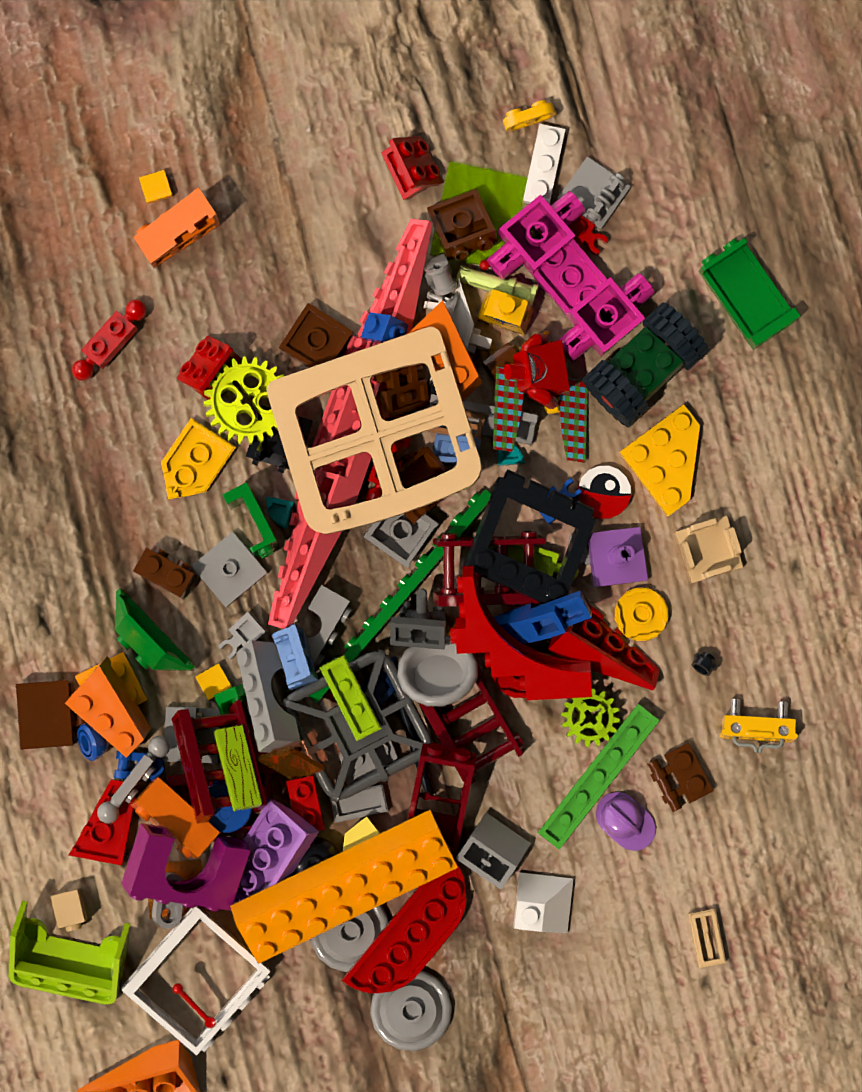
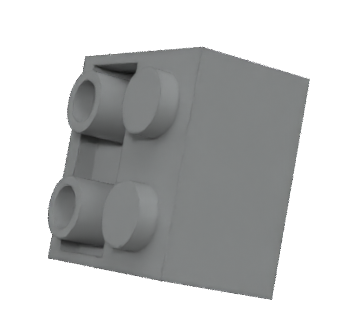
M485 813L455 859L502 890L531 843L488 813Z

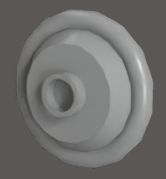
M446 636L445 650L408 647L398 662L397 678L402 690L413 701L426 706H446L458 702L472 690L478 678V662L474 653L457 654L456 644H451L450 636Z
M382 905L311 938L310 942L318 958L330 968L348 972L387 925L389 918Z
M422 970L415 979L398 990L374 993L371 1001L370 1015L374 1029L384 1042L398 1050L418 1051L432 1046L443 1037L450 1024L452 1005L448 991L440 980Z

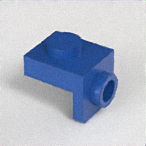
M369 312L361 338L371 342L383 343L406 335L408 324L391 315Z

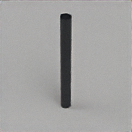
M394 692L393 696L396 702L399 700V697L397 693ZM402 707L398 712L406 737L419 741L416 730L405 708ZM409 746L411 753L417 750V748ZM419 761L415 763L417 769ZM425 764L422 787L424 791H428L433 795L436 792L427 764Z

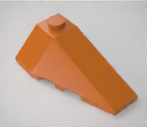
M179 1040L154 1046L77 1090V1092H201L191 1055Z

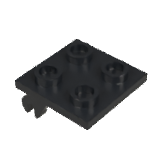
M261 405V408H262L263 410H271V409H272V408H270V407H266V406ZM258 414V418H257L259 421L262 420V417H261L260 414ZM298 416L303 436L307 443L313 420ZM272 428V438L266 433L263 434V442H260L257 437H253L252 445L249 444L246 457L253 459V465L258 466L261 461L278 466V472L283 474L285 469L290 470L278 430Z

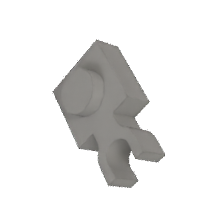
M248 611L229 629L233 637L224 640L218 647L223 649L227 644H230L233 647V651L227 657L233 659L241 645L244 647L251 640L258 641L268 630Z

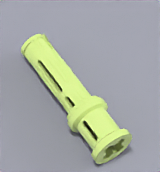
M463 265L460 266L456 282L460 280V283L490 291L494 289L527 300L532 307L539 287L538 284L532 286L519 282L515 277L502 280L495 275Z

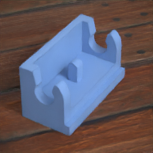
M294 624L273 633V640L278 649L288 688L293 690L317 681L318 676L303 629Z

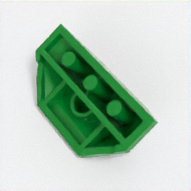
M119 588L116 591L115 631L119 634L116 639L126 650L132 647L138 654L135 659L146 670L151 667L155 671H194L197 668L123 589Z

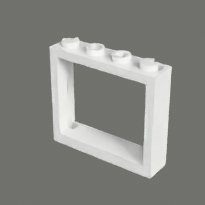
M195 905L194 908H190L180 922L172 928L122 985V991L194 1054L198 1055L201 1050L205 1052L208 1047L212 1046L215 1041L213 1036L219 1029L224 1031L234 1019L231 1017L238 1008L243 1010L252 999L249 995L255 988L261 989L265 985V982L270 978L268 975L270 968L264 962L258 964L252 952L200 906ZM200 919L250 962L256 970L214 1017L216 1020L215 1026L213 1028L205 1027L194 1038L138 988Z

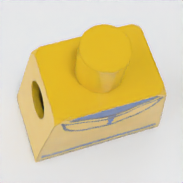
M492 289L484 296L477 320L525 336L533 308L527 300Z

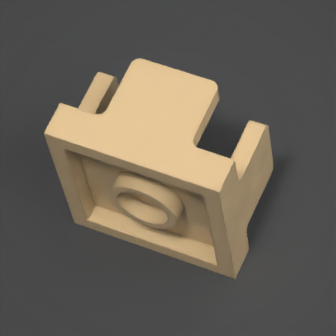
M727 516L707 520L675 532L691 584L743 568L740 558L742 551L734 527H730Z

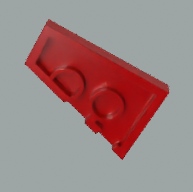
M110 780L68 856L123 865L134 808L130 804L136 799V796L129 804L125 801L119 807V817L113 823L107 824L102 822L98 818L97 811L102 803L112 800L111 798L124 781Z

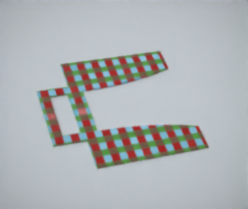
M564 354V356H565V362H566V368H567V357H566V355ZM496 367L493 449L512 452L520 424L524 393L519 392L516 380L505 379L504 368ZM568 378L570 391L560 395V420L563 444L567 460L585 463L588 390L583 381Z

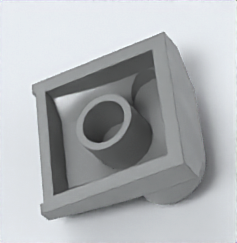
M405 514L370 524L363 537L408 568L416 553L439 524L427 515L413 524Z

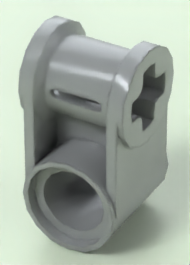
M444 253L425 261L423 278L436 295H446L458 287Z

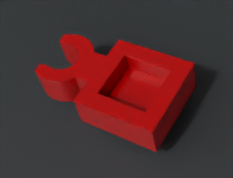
M581 215L568 227L576 235L574 240L580 248L583 243H586L592 254L599 255L600 250L595 248L594 242L600 240L606 244L608 238L600 233L594 234L592 231L596 225Z

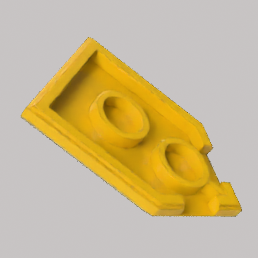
M190 418L161 461L168 500L207 492L236 447Z

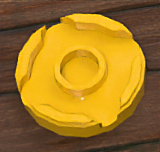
M634 588L625 592L618 599L614 609V620L618 630L625 637L634 641H648L657 637L664 630L668 621V608L664 599L657 592L649 588Z

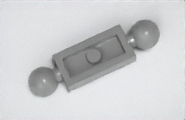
M155 736L149 741L148 753L143 756L111 798L112 800L104 802L99 806L97 814L102 822L107 824L115 822L119 817V807L125 801L129 804L139 792L136 787L143 779L146 782L154 773L156 768L153 765L156 759L166 756L170 750V743L165 737Z

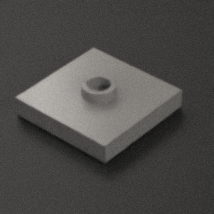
M233 531L191 565L226 608L268 574Z

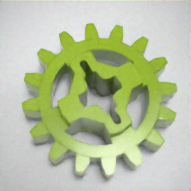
M592 688V697L571 698L572 703L564 702L563 705L568 711L560 713V716L566 718L567 722H564L561 726L569 727L570 730L566 734L567 737L573 734L576 736L574 743L578 744L582 739L584 740L585 747H589L591 741H594L596 746H600V738L609 741L610 738L607 733H616L617 730L612 725L613 723L620 722V719L614 717L613 713L619 711V708H611L610 705L614 699L605 700V691L595 695V688ZM593 699L600 703L595 707L588 706L583 700ZM576 708L579 712L578 721L573 724L572 712ZM600 709L594 717L596 721L594 725L589 722L580 726L586 718L584 714L586 710L591 713ZM607 711L608 722L606 727H604L601 723L602 714ZM587 728L592 729L597 735L586 736L580 732Z

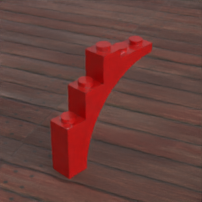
M463 566L462 576L457 577L458 593H463L464 602H459L460 618H456L455 628H450L451 644H456L457 654L485 653L486 668L491 667L492 677L520 676V691H526V701L592 697L590 661H575L552 657L535 651L512 637L499 625L486 607L478 589L474 566Z

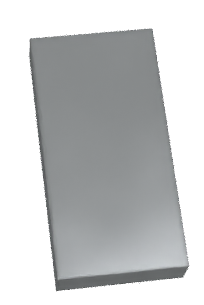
M383 784L369 787L337 802L330 800L335 823L388 811Z

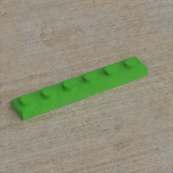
M637 704L537 833L560 850L660 720Z

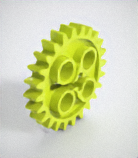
M243 356L242 364L238 365L237 361L233 358L232 367L229 368L226 364H223V373L217 372L215 375L217 380H212L209 383V386L213 389L204 391V395L211 398L204 401V406L211 407L206 412V417H215L211 422V426H221L218 431L219 435L225 431L229 432L228 441L235 435L238 436V444L242 443L243 438H247L249 444L252 445L253 437H257L260 442H263V434L266 433L272 438V428L278 430L272 409L263 410L259 406V401L268 398L267 387L269 383L284 377V375L275 376L276 366L270 370L266 369L268 362L266 360L259 366L257 365V357H254L252 363L248 364L246 357ZM248 376H253L258 380L259 384L255 388H248L244 385V379ZM233 381L239 383L247 398L253 397L252 406L261 415V421L256 418L249 404H242L243 395L233 385ZM226 391H231L236 395V400L232 403H226L222 400L221 395ZM241 413H246L251 417L252 421L248 425H240L236 420L237 416Z

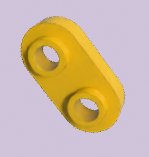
M541 100L532 104V108L523 111L521 108H517L507 112V117L503 119L506 131H515L554 117L556 111L553 103Z

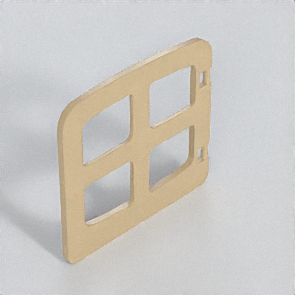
M427 327L278 378L270 382L267 387V395L304 518L308 526L316 532L331 534L402 515L473 486L480 478L482 471L481 458L475 444L453 368L451 367L443 336L435 327ZM441 354L445 368L436 371L432 357ZM426 364L437 393L438 404L392 421L383 420L372 388L371 378L396 369ZM343 386H350L361 420V429L354 434L308 448L297 416L298 407L318 396ZM440 426H446L457 458L455 468L407 489L404 488L392 453V445L398 440ZM466 434L470 449L461 452L457 437ZM363 452L369 453L372 456L383 493L382 496L351 506L327 509L322 499L315 470L318 467Z

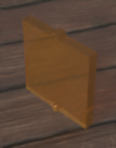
M291 746L272 750L269 753L258 756L259 762L291 780L310 776V774L323 771L324 765Z

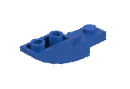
M580 590L537 607H533L531 603L494 616V619L512 637L522 644L564 634L566 633V627L592 618V611Z

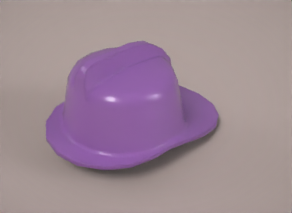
M614 792L607 794L600 800L596 809L597 822L603 831L623 848L633 851L644 849L652 842L656 830L654 820L632 797L625 793Z

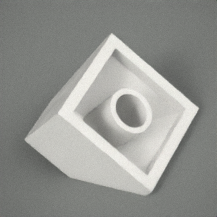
M519 872L513 928L538 932L568 933L573 878Z

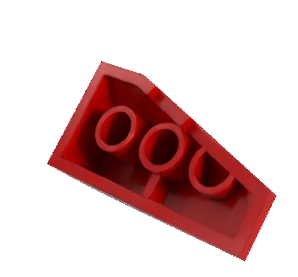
M589 604L592 618L566 627V633L551 638L548 650L563 659L590 661L592 671L652 691L656 688L660 669L637 647H630L621 638L623 634L617 628L613 631L602 620L605 616Z

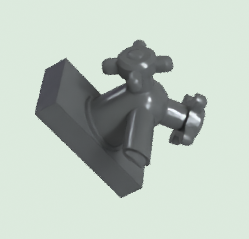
M420 588L416 593V605L410 606V602L405 601L404 606L400 609V614L397 617L391 618L390 645L445 650L446 612L443 607L438 606L433 607L431 612L427 610V591L424 588Z

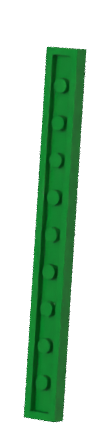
M486 489L482 494L477 491L467 504L470 508L464 515L459 512L451 521L450 525L453 528L448 533H456L457 537H461L485 510L491 493ZM432 544L435 549L429 556L424 553L415 563L418 569L412 576L407 573L397 585L400 590L394 597L389 594L379 607L383 610L377 617L371 615L362 626L365 631L359 638L354 635L344 647L347 650L344 656L348 663L357 659L403 606L404 602L409 599L443 559V547H437ZM327 686L309 695V697L319 704L328 694L330 688Z

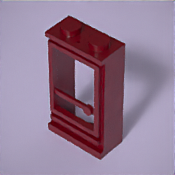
M423 743L408 820L427 811L417 809L419 797L424 800L431 799L459 805L457 816L431 811L444 839L453 842L452 852L457 853L477 754L462 748L455 750L444 748L437 743ZM426 762L466 769L460 800L431 795L428 791L420 792Z

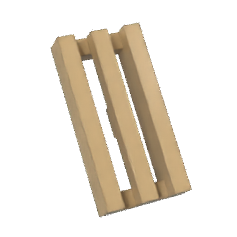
M716 909L688 913L698 967L703 968L726 963ZM706 916H711L719 959H714ZM695 918H700L708 961L703 959Z

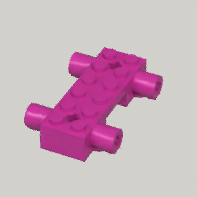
M568 191L551 206L540 194L499 228L498 236L505 244L486 260L492 270L502 280L522 264L573 323L574 327L558 340H562L566 357L571 362H574L590 347H593L600 357L603 356L640 325L645 317L637 308L653 296L655 291L645 277L639 273L620 288L611 277L607 279L575 242L574 238L576 235L568 227L586 212L575 194ZM531 231H533L534 233L540 231L542 233L540 236V240H538L537 238L533 239L531 237ZM600 312L604 315L607 313L611 315L609 323L607 321L603 322L600 319L602 316Z

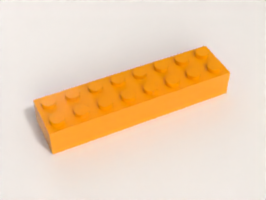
M428 810L230 907L238 930L259 964L458 867L431 810Z

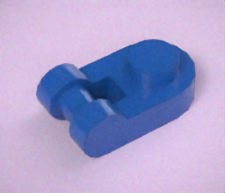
M117 751L118 769L114 771V778L126 779L132 772L128 771L129 760L137 761L138 764L147 753L132 752L126 758ZM161 758L156 759L153 765L156 770L147 781H152L163 775L165 765Z

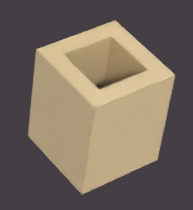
M81 888L51 896L58 928L65 927L66 932L82 928L81 923L88 921Z

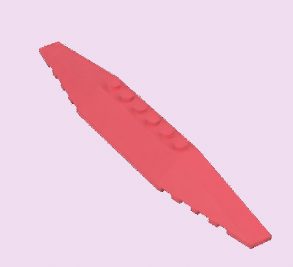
M410 220L396 247L399 253L393 263H388L384 271L387 276L381 288L376 287L372 295L375 297V300L369 310L372 313L391 315L408 324L406 334L413 327L431 234L432 222L427 220ZM364 311L359 321L363 324L357 336L352 335L344 356L380 344L361 338L369 312ZM373 376L371 378L372 388L381 417L385 420L386 417L382 416L379 391L386 389L387 383H379L376 377ZM343 386L331 391L312 447L354 434L361 429V420L350 386ZM363 452L318 467L315 470L322 499L327 509L351 506L356 503L372 458L369 453ZM297 491L295 494V499L298 500L296 513H291L289 525L293 526L290 541H285L284 550L287 551L285 566H280L278 578L282 579L279 591L274 593L268 622L269 625L281 629L288 628L294 623L342 532L323 534L309 527L304 518Z

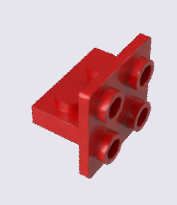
M421 136L393 138L389 141L390 147L381 152L403 200H409L424 189L439 186L443 183L440 170L429 153L428 144Z
M206 336L205 339L198 343L196 351L190 360L183 364L177 379L191 387L206 400H209L211 398L204 395V391L213 389L209 386V383L212 380H217L215 378L217 372L223 373L222 365L226 364L231 368L233 358L237 361L238 365L241 364L242 358L233 352V348L229 345Z

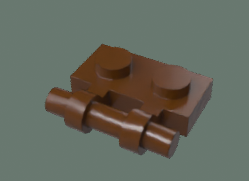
M423 364L375 375L377 382L387 383V388L379 391L383 417L391 418L430 405L426 378H418L417 371L422 370ZM404 376L405 382L400 384L399 377Z
M689 743L664 754L663 756L668 765L661 768L657 759L648 763L652 772L650 776L653 782H657L663 793L661 797L665 804L668 803L672 812L682 808L678 797L682 795L685 796L690 804L713 792ZM670 773H673L680 786L674 790L666 777Z

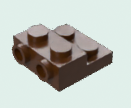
M477 189L427 207L428 215L436 230L438 240L447 260H464L469 255V252L477 249L487 251L493 247L495 242H498L496 230Z

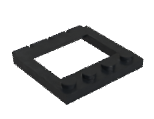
M508 469L504 477H498L463 566H474L476 575L542 604L567 596L596 521L591 518L594 508L575 501L571 509L573 498L555 490H552L547 498L549 493L548 487L531 479L523 487L526 477ZM507 497L575 528L556 578L488 548Z

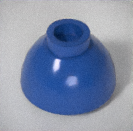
M89 724L80 725L77 732V740L82 754L90 761L99 759L106 752L110 743Z

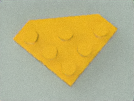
M684 404L619 452L667 517L689 502L691 496L700 424Z

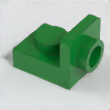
M243 684L214 695L220 715L228 714L229 708L235 701L241 700V703L247 701Z

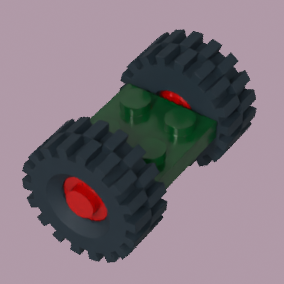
M664 302L642 321L644 328L609 362L601 360L582 379L586 385L585 387L598 400V403L617 421L619 420L627 428H630L649 409L646 401L679 369L685 368L690 370L709 352L707 343L698 334L697 329L679 311L677 312L674 307Z

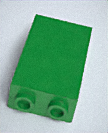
M735 238L723 247L725 249L724 252L718 256L712 253L702 260L703 266H701L698 272L749 346L754 350L800 318V314L795 307L791 309L747 246V239L743 238L738 241Z

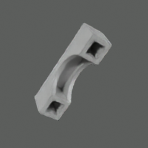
M251 640L237 651L236 654L258 751L285 754L301 743L296 718L279 706L271 689L272 677L283 668L275 643Z

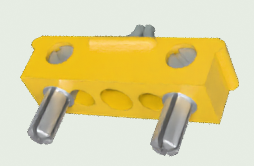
M731 699V713L723 717L722 731L719 737L722 739H733L734 744L737 746L752 747L754 753H762L764 748H780L784 742H794L798 738V734L795 733L796 719H787L788 703L785 701L784 703L783 701L778 703V718L740 716V699H736L735 716V699ZM737 740L769 741L780 743L763 744L758 749L757 746L753 743L738 742Z

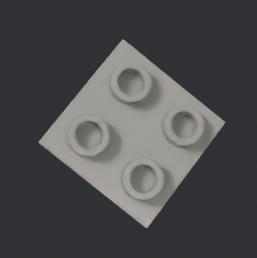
M587 156L557 200L568 191L575 194L586 210L582 216L601 230L631 186L624 182L625 178L618 173L616 175L612 174Z

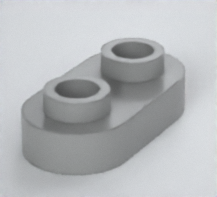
M173 872L165 873L166 878L169 880L184 881L181 876ZM154 900L152 918L162 928H173L181 920L183 905L175 902L162 904ZM168 909L167 916L162 917L163 910Z

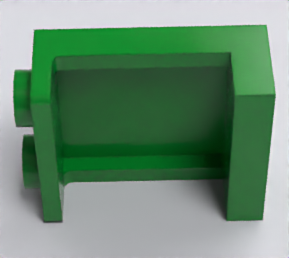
M247 482L222 494L231 510L243 503L246 504L262 535L263 541L250 548L254 557L260 555L263 559L276 552L275 547L279 546Z

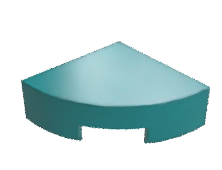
M515 445L512 452L496 450L498 466L525 464L522 452Z
M267 496L266 506L270 517L276 524L288 529L294 503Z

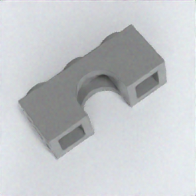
M323 585L320 586L308 607V610L318 615L322 622L320 632L312 638H306L315 670L319 669L325 658L321 654L325 646L331 647L338 635V632L335 631L340 621L345 623L352 611L348 607L350 604L349 600Z

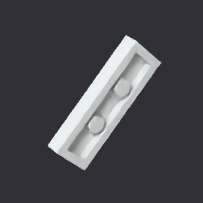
M539 124L523 203L530 204L541 194L550 204L565 129Z

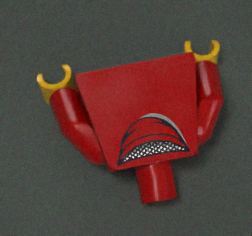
M545 331L532 335L521 345V351L513 355L514 363L506 364L503 371L506 380L517 381L519 392L528 393L530 398L544 405L547 414L560 413L558 406L560 397L555 396L570 391L562 340L549 342L547 336L550 333Z

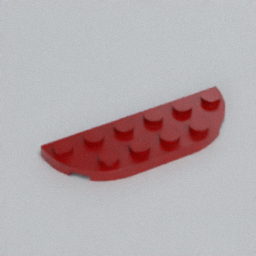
M458 864V868L414 890L341 979L343 983L353 989L366 993H386L398 990L415 979L462 919L466 906V890L464 876Z

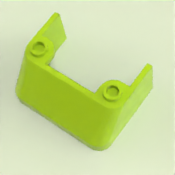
M22 900L10 934V981L15 985L99 1004H113L118 995L128 951L130 923L124 924L121 937L115 935L102 939L99 947L48 936V928L41 920L27 918L28 901Z

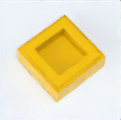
M165 170L139 177L147 205L173 197Z
M219 663L195 677L208 700L213 699L215 694L232 688Z

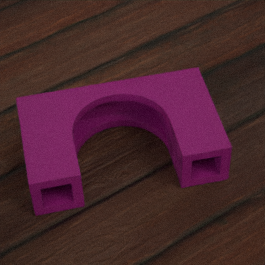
M140 824L121 883L129 897L139 901H143L145 898L154 899L162 904L175 902L189 908H194L195 905L203 906L211 911H220V909L231 910L230 906L233 905L251 851L242 839L218 835L205 868L194 878L178 882L167 879L165 875L166 865L175 838L167 827Z

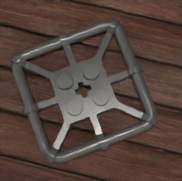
M379 649L378 652L367 653L348 663L353 673L374 663L366 690L363 693L381 729L359 741H356L338 705L327 711H322L297 703L303 698L327 687L328 684L324 676L293 691L288 695L287 699H283L282 706H284V711L296 718L301 740L299 744L302 748L300 752L303 758H307L323 791L332 801L337 802L338 800L349 798L380 781H383V783L388 781L391 775L419 761L423 743H432L430 733L413 700L400 686L397 678L398 670L384 650ZM383 666L399 700L380 709L373 692L381 667ZM404 707L421 741L393 733L385 716ZM295 710L324 719L332 735L312 745ZM391 740L417 748L416 751L385 767L382 766L374 750ZM336 742L343 756V761L336 783L333 786L316 752ZM368 753L377 771L342 789L350 762Z

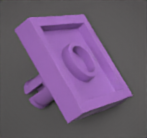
M640 527L590 534L587 546L594 588L648 580Z

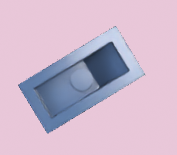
M436 435L433 453L443 464L456 466L457 458L450 435ZM466 436L457 437L461 452L470 449ZM474 437L479 452L481 439Z

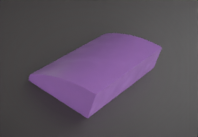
M269 799L267 805L263 808L243 840L251 851L234 902L237 903L291 877L319 831L291 809L274 799Z

